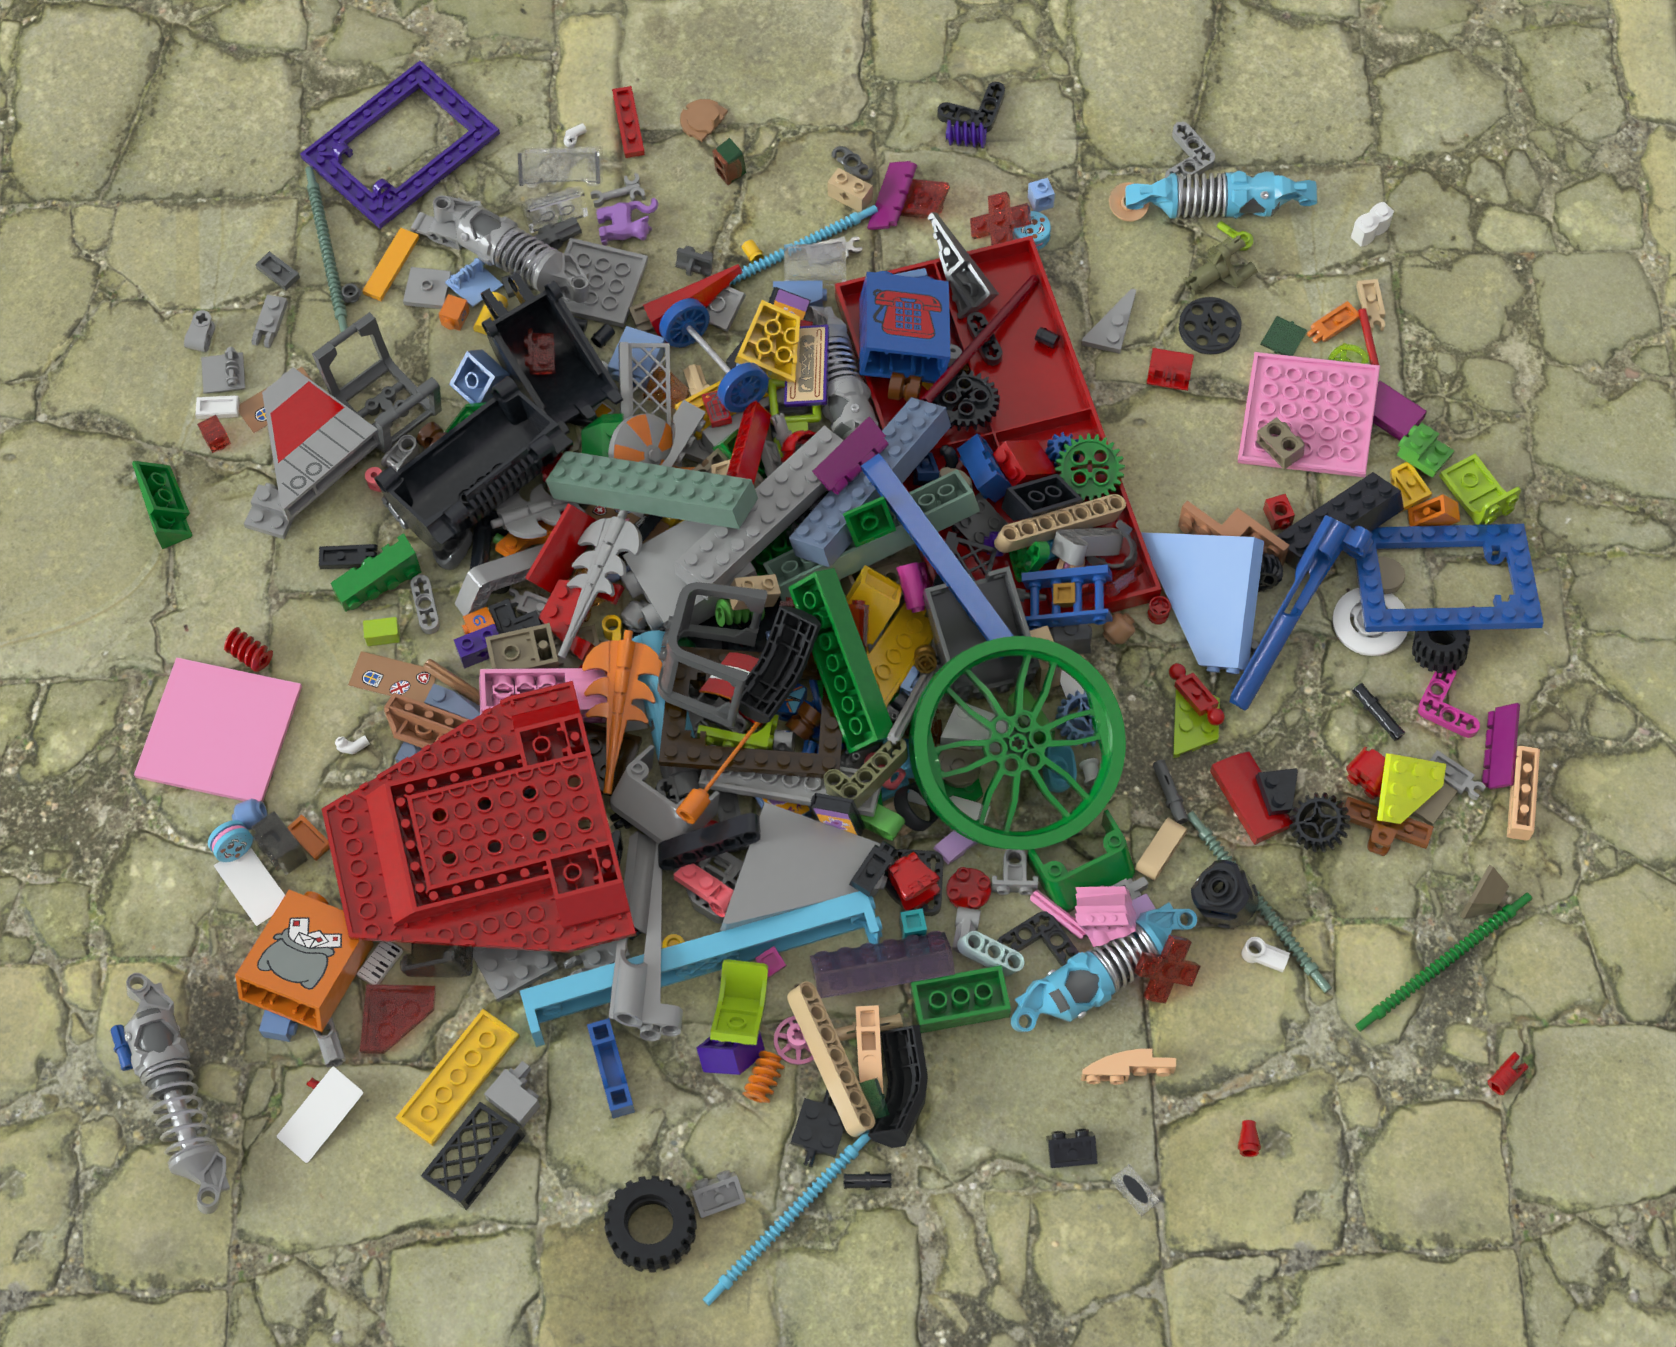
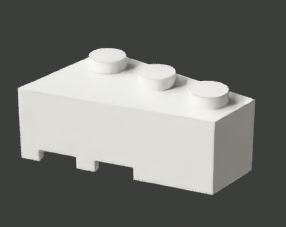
M956 704L942 733L940 746L958 741L986 740L989 736V731L966 715ZM967 704L972 710L989 721L995 717L993 713ZM998 721L996 730L1003 734L1006 731V724L1003 721ZM993 742L990 745V752H1000L999 744ZM971 747L973 749H982V747Z

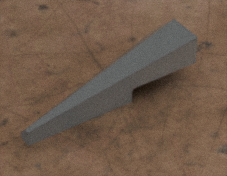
M932 212L928 216V220L932 223L933 237L937 240L940 249L938 252L946 280L949 281L952 289V300L956 303L958 309L957 316L959 319H963L971 313L986 307L999 293L937 212Z

